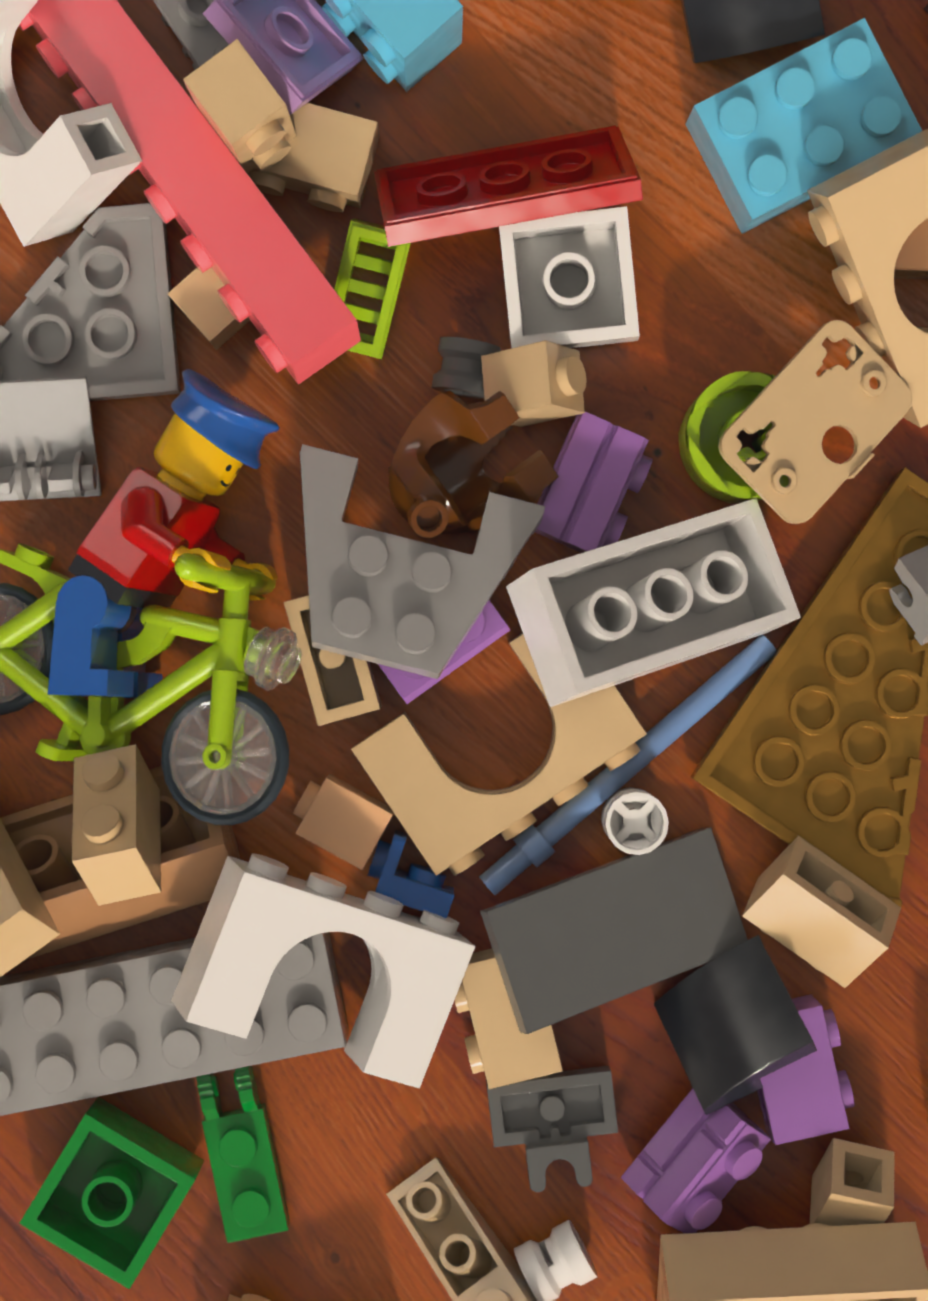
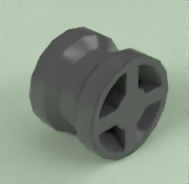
M440 337L438 352L443 358L441 370L433 375L431 388L440 392L450 390L457 396L484 399L481 356L499 352L501 348L473 339Z

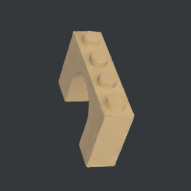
M928 128L807 190L814 209L808 212L811 227L819 242L824 247L830 246L838 265L837 268L832 270L835 286L847 304L853 303L861 325L855 327V331L908 385L913 399L909 411L903 418L920 428L928 424V327L914 326L902 312L895 294L894 271L899 252L906 239L919 224L928 219Z
M523 633L509 641L508 644L548 704L552 718V739L547 755L537 770L522 782L504 789H478L463 784L451 776L437 760L406 712L354 745L351 750L435 875L449 868L455 876L479 861L485 855L480 846L499 833L507 841L535 823L537 819L532 811L551 798L559 806L586 789L589 784L584 779L585 775L605 763L609 771L614 770L641 751L636 741L647 735V733L615 686L550 707Z

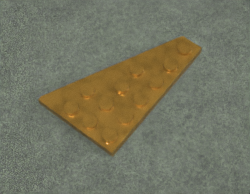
M902 468L898 471L801 613V618L797 619L778 647L777 652L769 660L690 776L789 845L800 836L900 907L902 906L900 892L905 856L909 855L911 833L909 831L911 814L915 811L921 768L919 754L924 717L928 716V643L922 646L914 637L915 631L897 609L889 592V589L901 584L907 589L912 598L910 590L902 583L894 567L899 558L928 545V483L907 468Z

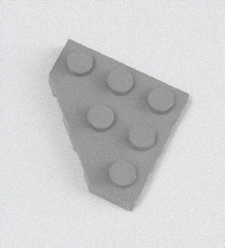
M150 203L98 207L83 225V232L61 258L57 256L25 294L27 298L5 325H0V381L87 376L90 401L180 394L173 300L168 295L172 290L166 224Z

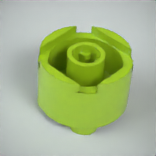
M737 371L725 375L713 382L694 400L683 418L678 432L679 449L683 465L695 484L714 498L729 504L742 503L757 498V501L763 500L726 463L720 455L718 445L723 432L770 383L775 375L752 371ZM771 422L764 429L757 431L758 437L752 442L756 453L749 447H745L737 453L742 461L755 457L761 462L765 458L766 453L763 451L761 444L766 438L765 434L772 427ZM786 475L780 477L779 482L781 486L787 487L789 484Z

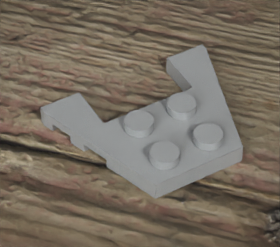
M302 444L300 463L312 647L438 679L482 613L484 606L515 563L517 556L540 525L545 506L489 492L473 554L427 544L343 522L358 469V458Z

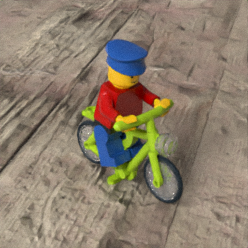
M186 369L182 372L184 390L171 404L175 414L154 448V457L162 467L161 470L155 472L137 467L130 473L77 550V555L68 568V571L76 575V577L69 578L50 569L54 556L37 548L18 543L15 552L0 549L1 564L32 577L45 593L44 596L38 599L22 587L0 583V715L19 711L36 700L63 722V726L57 739H40L35 753L53 761H74L76 757L129 746L132 731L212 677L211 690L202 692L187 701L173 716L166 729L162 743L161 765L165 782L173 798L185 811L201 821L214 825H235L247 822L263 813L276 800L285 784L289 769V744L286 731L277 714L268 704L248 692L249 676L254 677L257 686L267 691L274 689L280 683L286 684L293 678L299 667L302 651L297 647L296 633L288 628L282 627L274 630L270 627H264L261 630H257L251 627V620H248L249 600L266 599L263 595L269 594L275 588L277 580L276 570L266 563H246L244 553L219 537L214 526L220 516V508L206 499L205 496L206 494L217 496L224 494L229 489L243 464L259 469L261 466L260 449L263 440L268 434L279 431L280 427L271 418L227 393L205 376L192 369ZM184 585L209 593H218L219 590L216 588L224 590L222 618L219 619L170 607L176 597L179 596ZM176 636L213 644L164 679H162V674L145 673L146 662L167 650ZM124 698H135L124 706Z

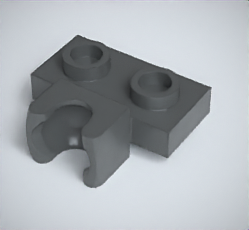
M609 1065L566 1070L489 1089L487 1084L494 1147L525 1144L529 1183L532 1191L539 1193L545 1189L546 1169L551 1162L558 1159L566 1160L572 1164L577 1183L580 1186L587 1187L593 1182L587 1136L618 1133L612 1074Z

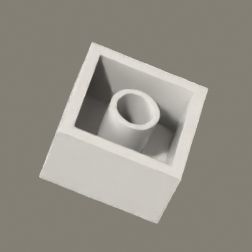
M627 206L581 211L499 226L511 348L545 340L569 348L638 341L640 333Z

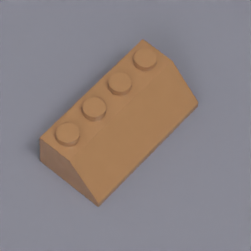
M203 753L175 761L177 776L184 790L194 801L205 808L217 812H227L214 770L204 764ZM162 766L150 769L160 789L161 892L98 906L72 863L73 794L1 817L0 819L60 932L59 936L25 960L210 901L227 856L240 859L232 825H214L201 821L185 811L173 798L165 782Z

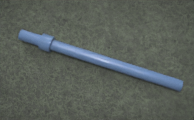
M764 635L758 636L647 732V735L636 741L641 750L638 754L614 770L609 771L606 767L588 782L589 786L565 802L535 828L532 824L513 839L516 845L479 876L488 889L496 895L531 864L539 867L556 852L552 848L553 845L769 661L777 652L774 645Z

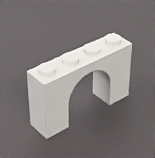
M0 0V204L22 245L25 247L74 232L142 162V159L112 103L61 115L44 134L37 129L26 114L15 88L11 66V50L13 38L19 24L38 0Z
M252 853L249 862L227 856L171 999L184 1020L247 1039L270 977L279 961L291 948L304 939L320 933L346 932L363 938L368 948L371 959V979L344 1052L363 1073L420 1089L475 949V945L457 932L459 922L448 916L444 918L426 910H423L421 918L401 912L404 906L401 902L373 891L367 892L365 900L346 894L347 886L322 874L311 872L308 881L287 875L289 869L287 865L260 854Z

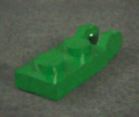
M252 1066L237 1068L233 1073L235 1087L239 1093L242 1108L222 1111L219 1084L214 1073L197 1076L196 1078L201 1108L204 1114L202 1125L227 1243L288 1231L290 1226L265 1103L260 1104Z

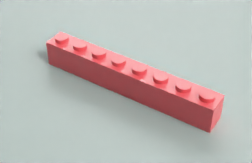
M38 0L19 24L20 29L24 31L32 25L43 41L36 45L37 50L58 79L67 73L79 88L71 94L80 110L112 103L142 159V162L129 175L139 169L151 185L144 190V194L156 213L165 224L174 218L177 220L187 234L180 242L193 263L202 273L212 268L224 284L217 292L230 313L239 323L249 318L262 336L254 342L270 367L276 373L286 368L299 385L359 343L361 337L357 319L118 1Z

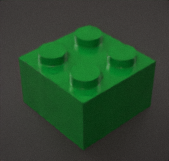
M97 1097L85 1113L19 1224L130 1289L195 1182L205 1160L102 1098Z

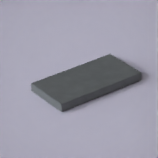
M711 827L700 828L662 842L660 846L649 853L641 855L630 854L480 911L519 1031L524 1034L532 1033L710 962L748 940Z

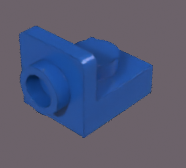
M396 830L391 844L379 840L367 875L379 879L375 892L391 897L405 906L420 911L426 910L447 918L454 898V888L444 885L446 875L443 873L435 875L431 868L411 863L408 872L397 869L407 839V833Z

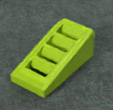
M355 218L350 222L334 290L357 320L377 325L375 336L359 332L361 341L347 351L382 359L411 243L388 247L383 225ZM360 242L396 250L393 261L359 253ZM354 266L389 275L387 286L353 278ZM348 291L383 300L381 311L347 303Z

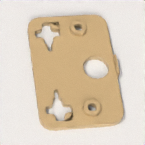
M841 320L830 321L818 329L723 432L719 439V452L726 463L784 521L791 524L804 523L813 517L846 479L854 478L873 458L874 454L871 453L873 449L909 411L912 405V393L908 385L851 325ZM828 338L835 343L843 338L846 339L850 344L845 353L847 359L851 362L848 368L845 369L838 364L824 370L817 376L816 372L823 365L822 361L827 355L826 349L822 346L824 340ZM872 377H875L878 386L876 389L871 388L869 385V380ZM771 422L772 427L765 434L766 438L761 444L763 451L766 453L765 458L761 462L755 457L742 461L737 455L742 447L740 440L737 438L739 432L744 430L748 434H753L759 429H764ZM833 426L843 427L848 430L854 441V450L851 457L841 464L829 460L822 449L823 436ZM782 475L788 477L789 484L787 487L781 486L779 482Z

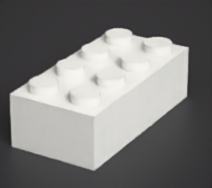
M757 498L533 568L506 586L550 707L766 634L801 618Z

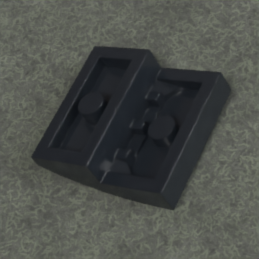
M681 0L693 63L741 55L825 35L819 0Z
M759 935L735 946L703 965L653 1003L706 1115L763 1088L760 1078L817 1051Z

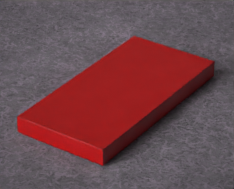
M616 125L385 167L374 171L388 247L643 200L640 175L619 126L616 127Z

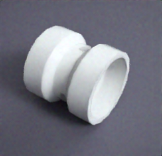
M633 787L620 789L607 799L602 808L601 822L604 832L615 847L625 853L634 855L649 853L660 846L667 835L669 821L666 809L657 798L643 789Z
M570 1220L552 1228L550 1237L539 1243L529 1240L514 1248L520 1269L537 1301H554L560 1297L562 1288L572 1283L582 1286L598 1277L590 1255Z

